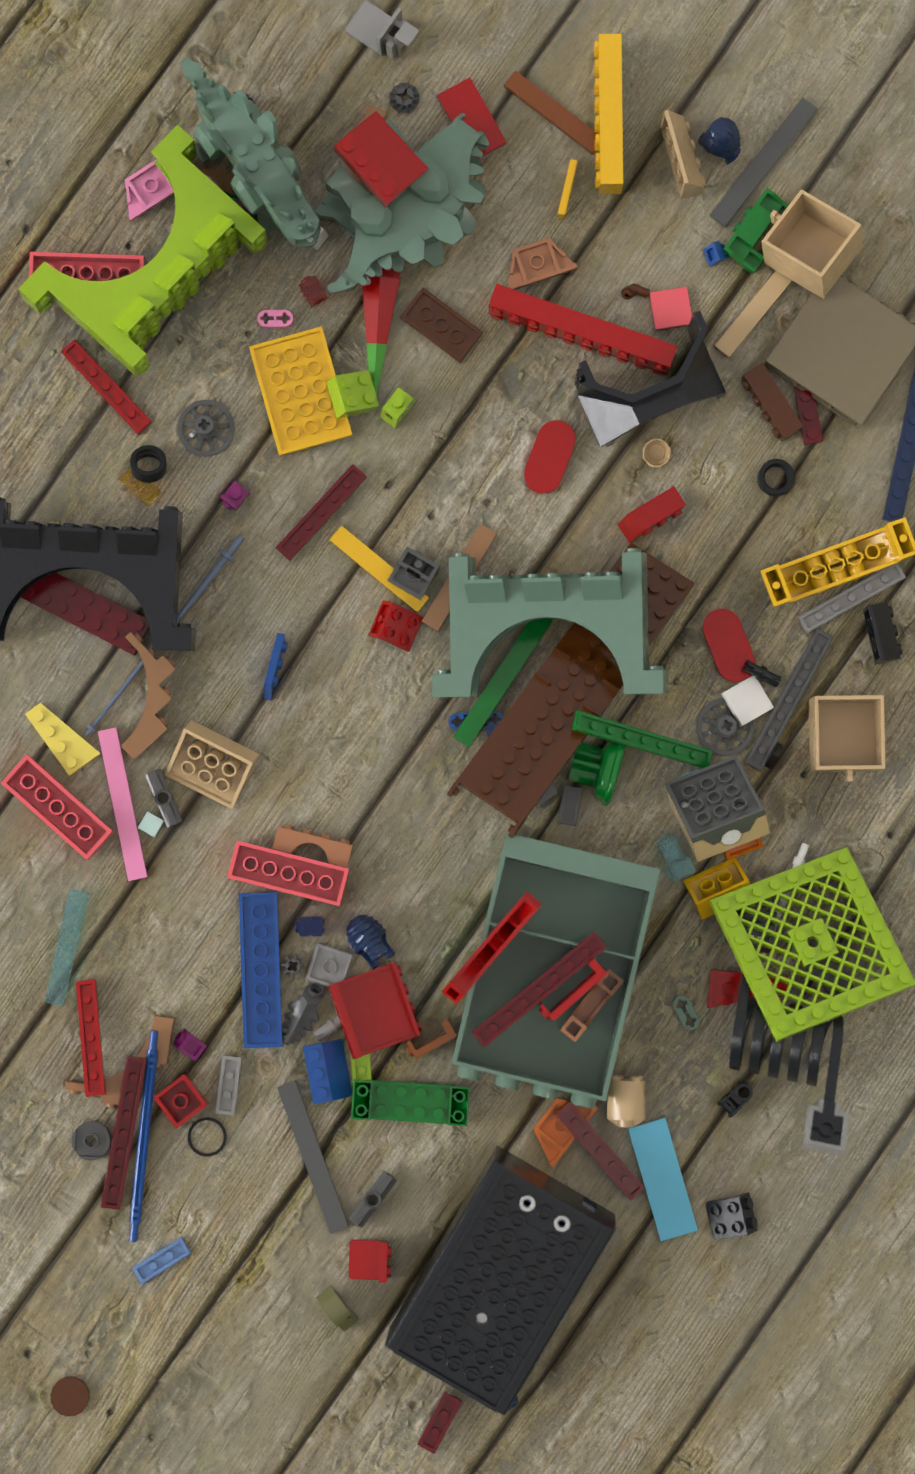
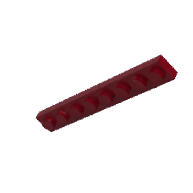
M592 932L475 1028L472 1034L485 1048L607 948V946L595 932Z
M126 1056L101 1208L121 1209L146 1058Z

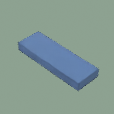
M181 1236L133 1266L132 1269L140 1283L144 1284L192 1252Z

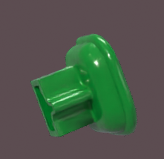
M610 741L602 749L581 743L575 751L568 781L593 787L594 796L602 801V805L608 806L614 793L626 746Z

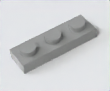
M222 1055L216 1114L235 1116L242 1057Z

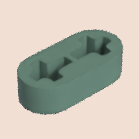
M681 995L674 998L672 1005L682 1026L687 1030H695L699 1025V1018L690 1000ZM679 999L686 1001L684 1005L687 1010L686 1012H683L682 1008L676 1007ZM687 1013L690 1018H695L696 1020L693 1022V1027L685 1024L687 1022L685 1016Z

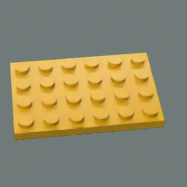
M322 326L249 346L279 456L353 436L348 417L337 419L327 382L336 375Z

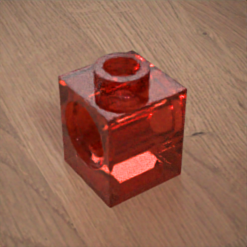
M315 275L312 277L307 276L301 280L299 284L300 290L311 308L328 299L327 294Z

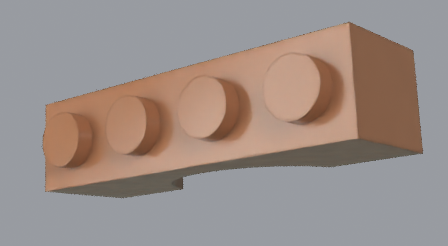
M283 824V827L278 826L272 849L293 854L299 846L313 843L319 845L325 851L329 864L348 868L353 850V845H350L349 840L339 838L337 842L331 840L332 836L320 834V837L312 835L313 831L302 829L301 832L294 831V826Z
M608 968L606 970L607 974L591 988L559 1029L574 1042L578 1040L599 1010L624 982V980Z

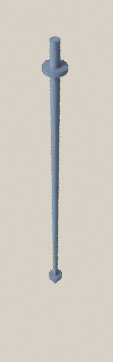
M239 534L226 551L220 548L218 552L222 554V557L179 611L177 624L227 561L235 562V559L231 556L245 540L243 536ZM143 661L139 663L93 725L88 724L86 726L89 728L85 734L86 736H89L91 732L96 733L98 731L95 727L144 667Z

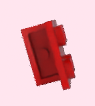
M351 1240L349 1243V1278L379 1280V1283H387V1278H391V1266H388V1258L392 1257V1246H388V1240Z

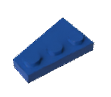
M277 633L264 682V699L272 701L274 688L277 687L279 676H277L278 670H281L283 665L282 653H286L288 642L285 641V634Z

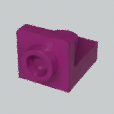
M234 481L225 494L220 496V499L223 501L221 504L228 510L233 508L237 511L250 492Z
M187 1029L179 1032L173 1043L178 1050L194 1061L198 1059L207 1047L205 1043L192 1035Z

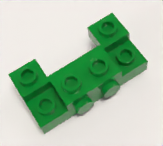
M766 188L753 208L751 206L748 207L743 215L746 217L744 221L736 224L733 229L735 233L724 247L723 252L753 275L764 260L763 255L753 248L771 224V212L776 210L778 214L782 215L789 205L769 188Z

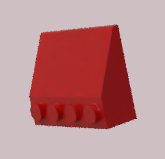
M377 111L351 130L334 146V152L385 208L429 169Z

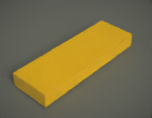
M570 159L557 218L562 220L565 219L577 168V160Z

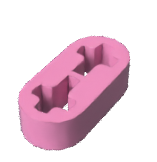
M263 310L257 317L259 325L265 329H286L291 327L294 322L293 315L288 310ZM265 315H268L269 318H274V320H268V324H264V321L261 319ZM283 315H287L290 320L283 324V321L277 320V318H283Z

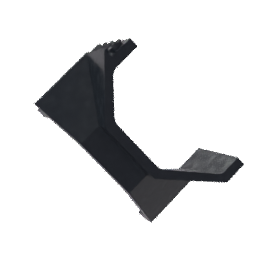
M701 311L693 313L687 332L693 345L679 373L635 394H627L600 385L595 381L586 360L578 364L576 381H574L578 390L577 396L600 447L604 445L606 447L611 446L617 438L641 424L680 407L713 397L719 399L725 396V388L703 342L708 327Z

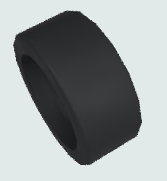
M145 445L135 449L130 458L131 472L141 482L152 483L160 480L165 475L167 469L164 452L152 445ZM154 457L159 460L160 465L155 470L143 471L138 468L137 463L142 458Z
M769 460L763 464L758 472V485L769 496H781L788 492L793 485L795 478L794 470L784 460ZM771 467L782 468L787 474L786 484L778 489L769 487L765 482V473Z

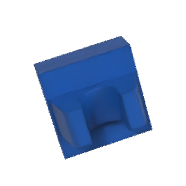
M719 241L713 242L703 249L709 267L715 266L728 258V255H724L722 250L725 245L720 244Z

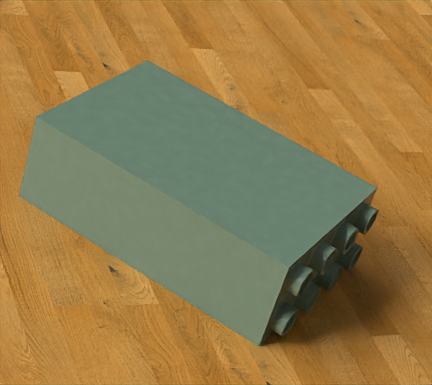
M506 833L480 945L526 892L534 896L542 905L468 991L451 1064L458 1065L457 1076L480 1081L482 1072L496 1075L495 1085L518 1090L520 1081L534 1084V1095L556 1100L558 1090L572 1093L570 1099L572 1104L595 1109L597 1099L606 1101L660 869L519 835L511 838L509 837L510 833ZM592 932H595L607 948L594 957V959L605 971L607 968L610 969L624 982L599 1010L578 1040L574 1042L559 1029L590 990L554 1021L551 1018L547 1021L538 1010L540 1005L537 1004L484 1048L472 1034V1031ZM586 964L544 998L541 1003L549 1011L593 971Z

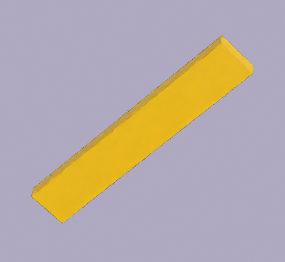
M342 525L330 538V542L415 612L418 613L430 599L424 594L420 601L388 582L387 580L394 568Z

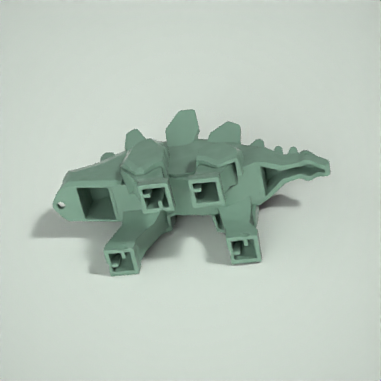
M188 57L179 64L183 69L185 80L191 83L196 91L197 107L202 120L196 126L193 133L196 138V154L203 164H206L210 159L214 161L226 155L234 166L233 173L235 175L231 182L232 189L247 210V213L266 230V234L278 227L285 238L294 246L313 247L320 235L319 217L297 183L300 179L301 168L293 151L284 144L274 145L278 140L276 118L270 110L262 114L256 104L248 100L247 95L242 91L238 90L232 95L223 84L215 83L212 77L208 79L206 71L201 69L199 63L191 61ZM313 238L312 242H307V239Z
M461 113L448 127L426 142L418 152H415L410 147L398 127L392 121L388 122L391 128L429 169L387 208L382 205L372 192L369 194L342 166L327 181L326 190L330 193L315 211L320 220L335 221L355 240L346 272L341 274L337 281L327 286L330 294L352 291L359 284L362 286L370 285L371 280L368 276L381 277V267L385 270L392 268L397 273L402 272L404 259L412 265L424 259L432 267L437 268L444 263L442 242L453 246L463 237V234L470 235L477 222L464 205L465 203L480 204L486 189L476 180H469V176L483 174L482 164L477 158L483 156L481 150H487L489 142L482 130L477 132L464 122L466 114Z

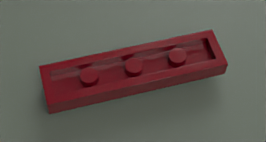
M793 385L799 420L804 426L801 430L804 445L823 442L816 400L812 398L810 391H801Z

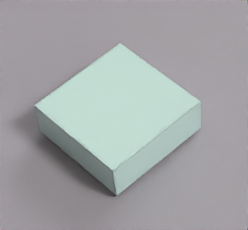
M147 811L138 828L156 837L164 820Z

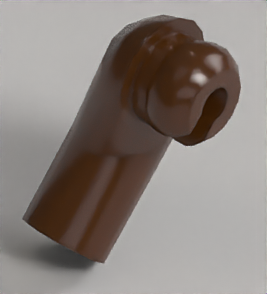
M633 283L625 287L621 295L625 300H629L636 295L647 298L650 289Z

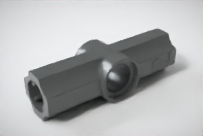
M161 769L146 774L145 777L167 828L183 822ZM162 793H167L169 799L166 803L162 804L159 801V796Z
M383 1171L349 1216V1219L363 1228L397 1180L386 1171ZM375 1194L378 1197V1202L376 1204L369 1203V1195Z

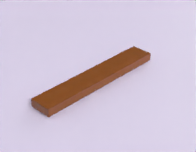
M515 71L504 84V87L594 155L596 152L595 134L598 133L594 132L584 122Z

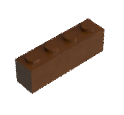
M763 362L743 374L742 386L752 394L753 397L751 399L756 407L759 406L761 408L763 419L766 423L770 422L773 427L772 432L777 439L780 438L783 442L802 430L804 426Z

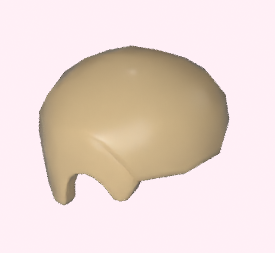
M651 439L643 448V459L651 467H662L671 458V448L662 439Z

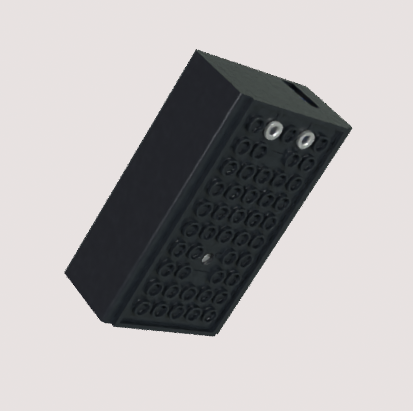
M496 1146L389 1327L385 1346L392 1350L393 1353L494 1412L506 1415L616 1230L615 1214L510 1152Z

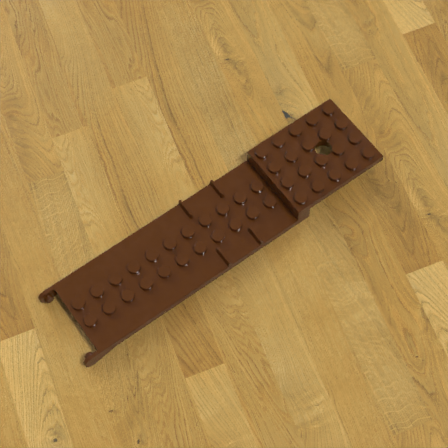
M630 543V544L628 545V547L625 549L624 552H627V549H628V548H639V547H637V546L634 545L633 543ZM647 553V586L649 593L648 643L650 647L695 583ZM622 555L609 572L622 573ZM575 622L447 793L449 797L457 796L460 792L458 788L462 786L516 822L515 826L511 825L508 829L510 832L509 837L514 838L531 811L586 738L587 734L572 730L576 711L601 717L624 686L619 666L613 654L598 636L587 628Z

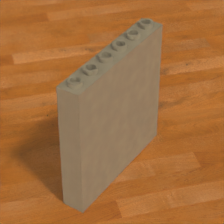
M841 275L824 299L814 293L811 294L764 365L801 391H810L813 399L859 429L915 347V323H910L903 314L895 313L890 309L889 305L877 301L870 292L862 291L855 282L847 281Z

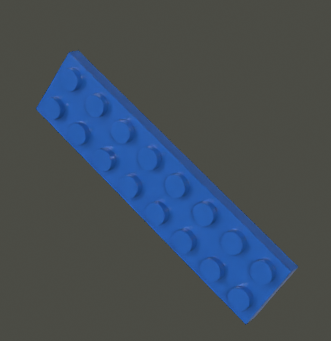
M278 892L240 893L239 922L244 1048L283 1047Z

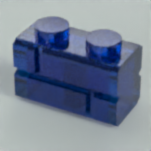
M300 917L299 921L295 922L296 933H299L301 937L323 936L325 934V919L323 917Z

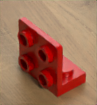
M383 600L368 635L409 652L423 617L393 602Z

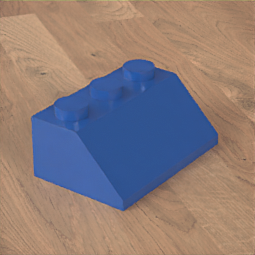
M342 1039L303 1046L313 1105L351 1097L353 1094Z

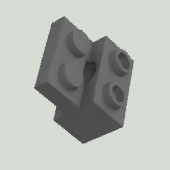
M406 547L387 581L421 601L429 585H431L440 570V566Z

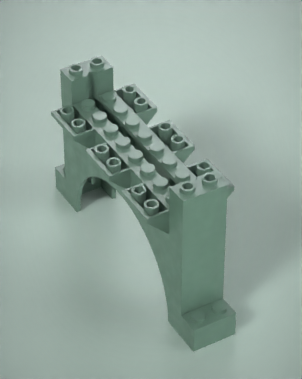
M628 548L627 552H622V573L605 572L603 574L590 572L585 573V576L581 573L569 574V576L558 573L547 575L481 576L476 575V558L470 557V554L454 553V557H449L451 670H438V674H432V697L478 696L483 666L497 643L515 628L542 618L566 619L587 628L598 636L609 648L619 666L624 685V694L669 693L668 670H663V666H649L647 553L642 552V549Z

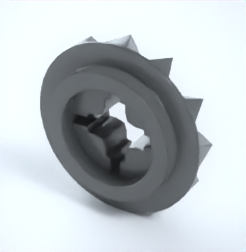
M408 82L394 86L390 92L389 99L391 106L396 111L408 113L418 106L420 97L416 87ZM407 91V97L410 99H406L402 104V99L399 96Z

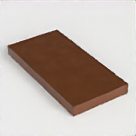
M425 288L419 291L400 316L401 320L459 363L463 361L483 335L481 330Z

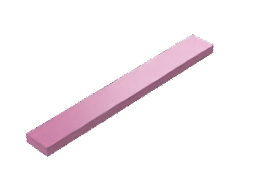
M115 727L98 731L128 881L147 878L148 875L118 729Z

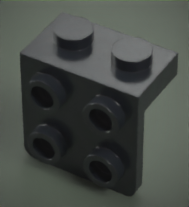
M749 1192L732 1198L711 1200L706 1203L712 1236L715 1240L748 1236L758 1231V1222L753 1212V1200L750 1198Z

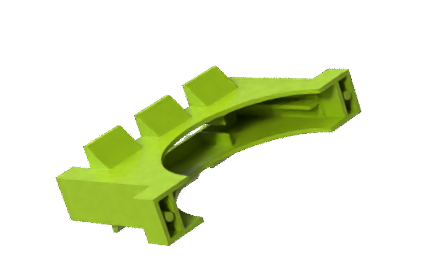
M176 125L151 151L157 158L154 164L167 178L175 196V216L172 229L167 241L157 255L139 270L127 276L107 281H88L70 277L44 261L18 288L23 300L39 314L49 310L54 301L136 377L139 374H144L149 368L148 365L150 363L147 359V354L142 350L147 344L146 341L151 336L154 337L158 334L161 326L159 321L162 318H166L171 311L175 312L177 309H182L186 304V299L198 292L200 286L199 279L206 277L210 271L213 272L216 268L220 269L224 265L225 259L229 255H234L238 250V240L253 254L257 251L261 252L267 245L266 230L191 163L197 155L195 141L179 125Z

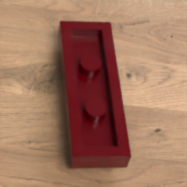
M446 1391L444 1392L417 1445L435 1454L462 1403L461 1399Z

